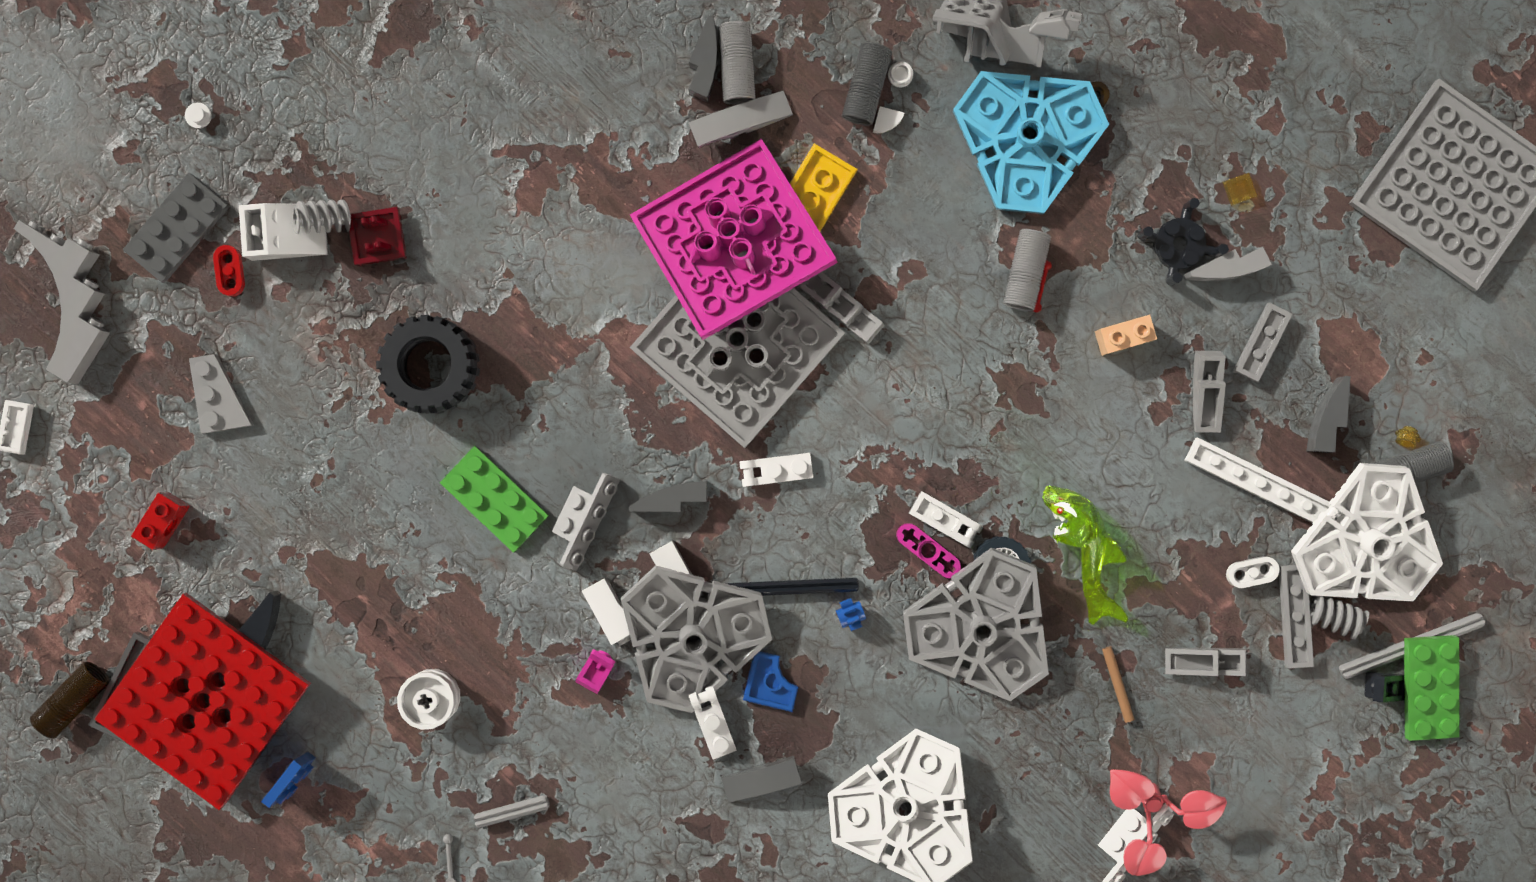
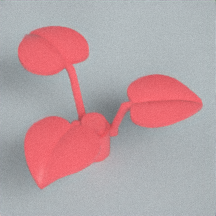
M1125 770L1110 771V798L1113 804L1121 809L1131 810L1137 808L1142 802L1146 812L1147 842L1141 839L1132 840L1126 846L1123 854L1125 868L1131 875L1141 876L1156 872L1166 862L1167 855L1164 847L1160 844L1152 843L1151 812H1158L1162 808L1163 803H1166L1178 815H1183L1185 826L1193 829H1203L1214 824L1222 816L1227 804L1225 797L1208 791L1196 790L1187 793L1182 798L1180 803L1181 809H1178L1167 798V795H1161L1159 787L1146 776Z

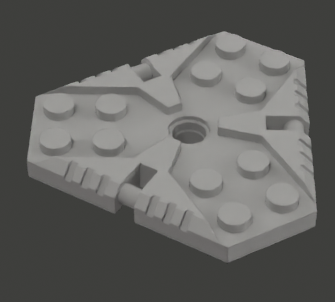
M990 548L965 568L951 576L952 580L950 582L940 584L929 594H926L922 599H919L903 611L908 655L911 661L952 678H955L956 675L964 677V683L1008 701H1012L1049 675L1043 624L1039 621V617H1042L1035 565ZM959 588L962 594L955 598L952 592ZM1029 618V624H1020V619ZM982 625L991 628L986 634L976 632L977 628ZM963 659L971 662L968 668L961 665Z
M655 565L621 597L632 646L636 647L637 650L635 657L648 703L693 713L694 709L689 694L694 692L696 694L706 691L705 688L713 686L716 692L728 681L727 674L731 670L736 673L772 640L762 594L757 591L739 588L714 580L712 583L706 582L703 577ZM701 591L708 593L707 599L700 597ZM692 635L699 636L695 642L686 641ZM655 642V646L646 647V644ZM720 659L725 662L721 667L716 664Z

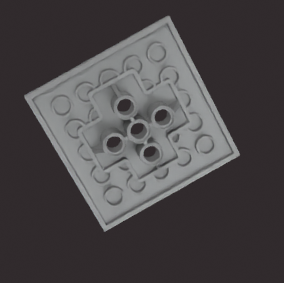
M743 251V252L739 253L737 256H738V257H743V256H745L748 252ZM793 288L702 340L678 297L675 295L630 346V349L740 445L746 448L843 337L845 332ZM751 314L759 315L762 320L760 325L757 327L748 325V316ZM740 333L744 336L745 341L741 346H734L730 343V338L733 334ZM753 350L762 351L764 354L763 361L760 363L751 362L749 359L750 353ZM723 352L728 356L726 364L718 366L713 362V357L716 353Z

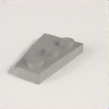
M212 354L189 358L201 434L254 426L251 418L248 417L243 408L240 397L237 396L233 389L231 380L218 355Z

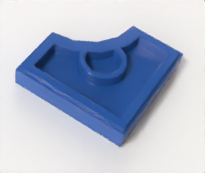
M759 651L752 659L743 700L793 712L798 686L789 682L782 675L779 666L780 655Z

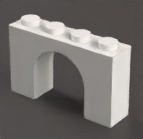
M674 541L649 553L656 566L692 575ZM607 577L582 590L610 644L613 645L617 642L621 646L630 641L631 638L622 603Z

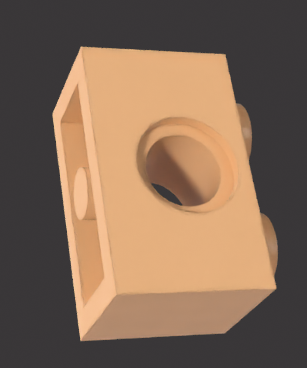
M1150 315L1095 331L1102 356L1157 339Z

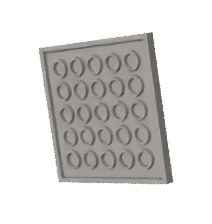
M1437 79L1354 195L1349 205L1467 288L1477 291L1536 207V146L1441 79Z

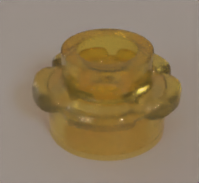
M1404 426L1395 432L1397 436L1395 441L1400 446L1415 448L1417 443L1421 441L1418 430L1413 427Z

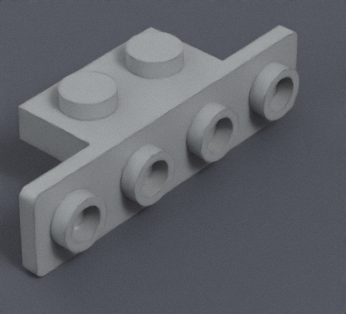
M602 473L593 494L573 486L552 530L553 533L570 541L559 563L562 567L574 571L578 570L591 541L595 537V532L601 519L606 514L611 498L617 491L620 479L607 473Z

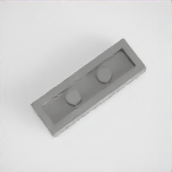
M1267 303L1233 372L1255 383L1259 382L1292 313L1272 303Z

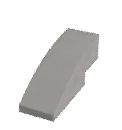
M1263 247L1242 257H1239L1236 249L1184 274L1186 280L1194 281L1229 280L1252 274L1272 265Z
M1195 351L1193 373V419L1195 432L1221 433L1226 383L1223 381L1226 356L1221 351Z
M1165 648V674L1246 676V648Z

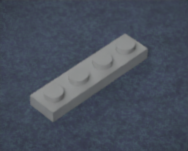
M1296 564L1279 565L1285 667H1314L1309 594L1304 588Z

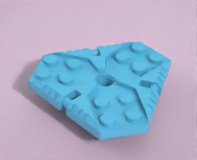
M981 71L953 109L955 118L972 156L976 155L979 162L977 167L996 210L1044 214L1073 175L1072 170L1074 167L1081 164L1109 125L1090 81L1040 77L1039 81L1030 80L1028 75ZM1029 90L1038 91L1037 98L1028 97ZM1025 128L1034 129L1037 135L1036 138L1027 139L1023 135V130ZM992 148L995 156L988 158L985 151ZM1060 155L1067 159L1064 165L1057 161Z

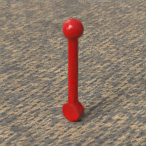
M1047 260L1044 265L1042 280H1040V290H1038L1039 295H1037L1035 310H1033L1036 313L1042 309L1040 301L1048 270L1052 267L1051 262Z

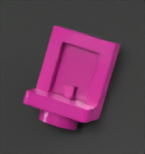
M593 649L575 682L598 694L615 661L605 651Z

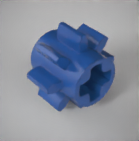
M850 598L840 602L842 608L836 610L842 628L849 626L851 631L861 628L862 624L860 621L865 620L866 616L860 601L853 603Z

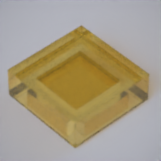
M1249 173L1223 182L1231 206L1257 197Z

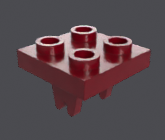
M398 207L350 214L351 225L349 233L354 265L360 266L407 258L400 209Z

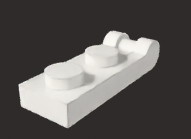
M810 453L740 461V469H743L744 479H742L743 487L813 478ZM754 467H761L762 477L754 478Z
M922 491L909 512L912 516L970 549L974 544L972 540L976 533H980L983 528L982 525ZM962 524L968 527L964 536L958 533Z
M710 686L705 688L706 691L696 694L694 692L689 694V698L712 759H716L737 750L714 688ZM710 701L711 705L704 708L701 707L702 703Z

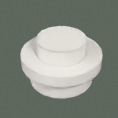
M896 62L889 68L888 79L895 87H906L913 79V69L906 62Z
M193 103L186 109L185 119L194 128H204L211 121V111L202 103Z

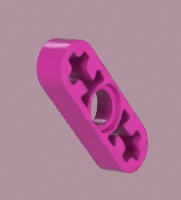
M906 523L898 528L896 533L897 540L941 576L951 578V576L960 571L961 565L959 560L917 526ZM912 528L914 530L912 535L918 540L921 535L925 538L917 545L916 550L912 548L915 545L912 540L908 539L906 542L903 540L904 534L902 531L904 529L909 531ZM926 543H931L935 546L936 552L931 558H925L921 553V548ZM941 551L945 553L941 557L947 562L954 561L952 566L955 569L953 572L947 571L944 573L945 567L940 562H937L936 566L932 564V562L938 559Z

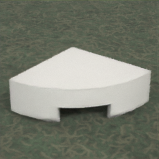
M880 106L873 133H884L895 128L901 122L904 112Z

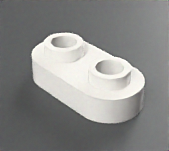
M1257 557L1239 561L1228 567L1226 578L1232 586L1238 588L1272 582L1278 577L1279 565L1270 557ZM1262 565L1267 567V571L1264 574L1260 572ZM1238 570H1241L1242 577L1240 579H1237L1235 577V573Z

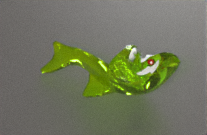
M1046 486L1043 491L1045 505L1052 511L1055 519H1060L1061 521L1068 520L1067 523H1061L1060 526H1056L1053 534L1054 541L1081 548L1082 582L1087 602L1089 623L1094 625L1104 616H1110L1127 623L1128 616L1123 608L1107 596L1101 586L1102 566L1109 563L1127 562L1124 552L1106 532L1099 510L1092 501L1072 490L1056 486Z

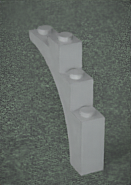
M18 220L13 229L28 239L41 253L53 273L59 291L61 305L60 334L55 352L46 370L67 383L79 384L110 332L103 328L104 323L91 317L105 293L97 289L99 286L97 283L86 278L99 254L92 250L94 247L92 244L81 238L75 241L69 238L64 240L53 233L49 236L43 232L45 227L32 220L29 223Z

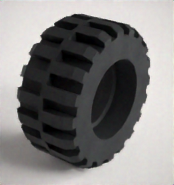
M421 315L418 318L413 316L407 318L403 324H396L393 327L394 331L391 334L387 333L383 339L386 342L383 347L379 346L377 352L381 354L380 361H376V369H380L381 375L378 376L380 384H384L385 393L392 397L399 406L418 413L440 414L446 410H453L458 407V403L465 402L469 397L467 394L470 390L474 391L476 376L480 374V369L477 367V362H480L479 354L475 351L476 345L473 340L456 324L438 316ZM425 341H434L442 344L451 356L449 376L443 384L433 389H423L411 382L407 374L409 354L418 344Z

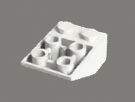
M262 203L239 205L242 257L252 261L328 255L326 229L324 226H321L320 233H316L314 226H311L310 233L306 234L304 226H301L299 234H296L293 226V209L296 204Z

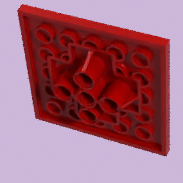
M183 593L100 710L95 720L216 809L221 810L311 683L191 595ZM219 673L224 675L225 684L220 682ZM184 679L189 681V689L184 686ZM205 693L208 694V696L210 697V705L205 702ZM226 708L231 712V720L225 716ZM190 714L195 717V725L190 721Z

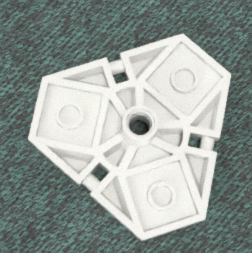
M1360 463L1349 476L1347 482L1342 485L1341 490L1335 494L1334 499H1331L1329 502L1331 506L1325 513H1320L1319 518L1313 522L1312 527L1307 530V533L1303 535L1291 551L1304 588L1308 594L1314 596L1357 598L1358 594H1362L1367 599L1414 601L1443 565L1429 522L1421 518V514L1425 513L1411 470L1406 466ZM1341 512V516L1335 521L1334 518Z
M915 729L876 758L878 762L870 767L867 764L828 793L831 838L833 843L877 864L881 862L887 865L888 869L915 882H946L973 862L967 809H964L963 800H966L961 750L952 744ZM885 770L888 777L880 781L877 775ZM905 802L912 805L911 813L908 816H901L899 813L901 804ZM945 802H953L954 810L946 811ZM888 844L895 847L892 856L885 853Z

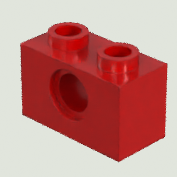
M158 492L131 537L152 550L164 549L191 505L170 492Z

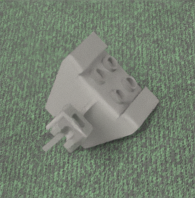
M944 0L940 9H936L933 15V24L937 25V34H941L944 31L967 37L965 62H969L972 56H978L982 60H985L987 57L1000 59V65L1006 64L1009 60L1041 67L1046 36L1068 39L1070 31H1078L1082 14L1068 11V9L1042 12L1032 21V24L1014 28L1011 26L1007 0Z

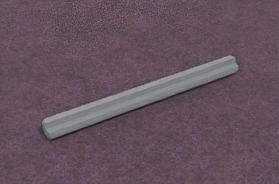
M1475 613L1415 637L1447 635L1458 637L1484 627L1485 620L1481 614ZM1404 641L1340 665L1339 671L1341 676L1349 679L1403 658Z

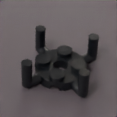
M1192 198L1184 203L1181 217L1166 222L1156 233H1153L1152 227L1147 226L1139 231L1137 235L1140 240L1153 243V249L1161 260L1160 262L1169 268L1166 283L1169 286L1181 282L1183 277L1178 273L1179 270L1195 265L1203 255L1217 258L1226 254L1229 250L1226 244H1221L1217 247L1206 245L1204 229L1190 220L1192 211L1200 204L1197 198ZM1176 237H1181L1185 240L1186 247L1183 251L1175 249L1173 241Z

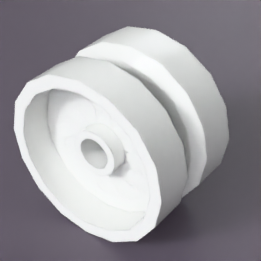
M426 669L408 678L401 686L397 696L398 710L402 718L410 726L421 730L433 729L445 723L457 711L460 703V689L456 680L447 672L439 669ZM432 697L433 702H429L427 698Z

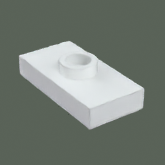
M5 400L0 424V451L25 455L34 404Z

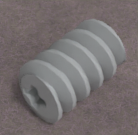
M343 199L339 200L337 204L334 200H329L327 204L323 200H319L317 204L309 200L306 205L303 201H298L293 209V226L296 234H299L301 226H304L306 234L310 233L311 226H314L316 233H320L321 226H324L326 232L330 233L332 225L335 226L337 232H341L342 225H345L347 232L350 230V210L348 204Z
M1314 596L1310 603L1312 625H1316L1319 620H1322L1321 628L1325 629L1330 623L1331 632L1333 633L1341 627V636H1345L1350 631V639L1355 640L1358 634L1362 633L1368 623V611H1362L1359 607L1353 608L1351 604H1343L1340 600L1333 601V598L1330 596Z

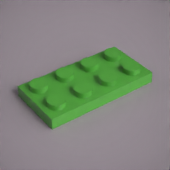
M474 446L440 482L445 489L513 553L550 516L477 446Z
M1447 635L1404 638L1405 738L1409 741L1458 738L1459 637Z

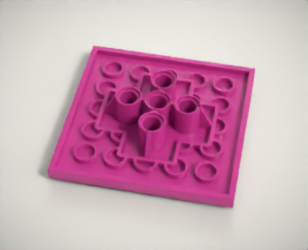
M762 139L630 214L702 340L838 263ZM716 212H723L719 216H713ZM751 219H757L754 223H747ZM728 232H735L732 236H725ZM712 244L711 248L703 249L706 245ZM743 251L748 252V253H747L745 256H743V257H738V256H737L739 253H741V252H743Z

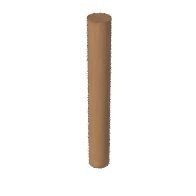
M1112 646L1102 649L1124 721L1125 723L1134 721L1133 712Z

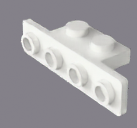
M1166 803L1151 820L1152 843L1158 836L1156 834L1158 829L1162 825L1166 826L1173 818V810ZM1135 809L1125 810L1098 844L1100 848L1117 861V864L1102 882H1122L1126 876L1124 874L1126 868L1123 861L1126 846L1135 839L1147 842L1146 818Z

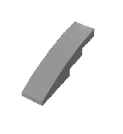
M784 91L704 116L689 122V126L698 148H701L721 139L724 141L744 132L747 134L790 117L793 113Z
M823 272L797 286L867 344L884 327L882 321L866 310L861 303L846 293L841 286Z

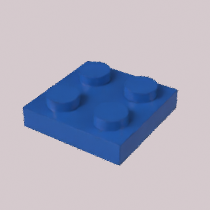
M306 752L293 760L261 802L270 808L276 803L281 805L286 799L288 800L298 789L295 784L301 779H305L314 767L311 764L316 757Z

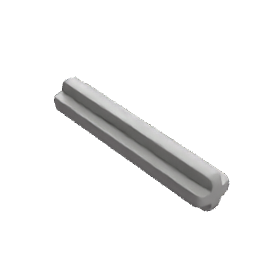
M546 795L483 811L474 815V822L477 828L540 812L549 808V801Z

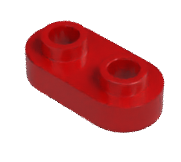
M222 245L213 254L216 285L222 294L234 297L241 294L245 288L242 256L236 248L230 245ZM228 255H232L233 258L230 263L226 262ZM231 280H235L236 282L234 288L229 287V282Z

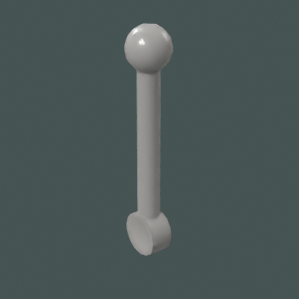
M446 834L443 837V842L446 844L448 869L446 882H456V878L453 877L451 853L453 837L451 834Z

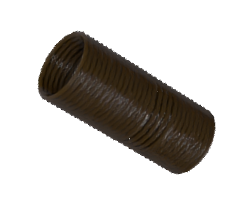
M88 661L83 662L54 691L50 698L30 716L31 725L41 735L51 739L57 738L73 719L109 684L108 676L97 665Z

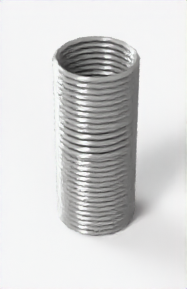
M744 21L725 22L718 27L723 102L738 105L756 99L751 25Z
M1021 229L1017 238L1014 260H1012L1011 273L1009 274V282H1007L1003 304L1019 310L1033 311L1035 310L1037 295H1039V283L1042 280L1041 277L1052 237L1041 231Z

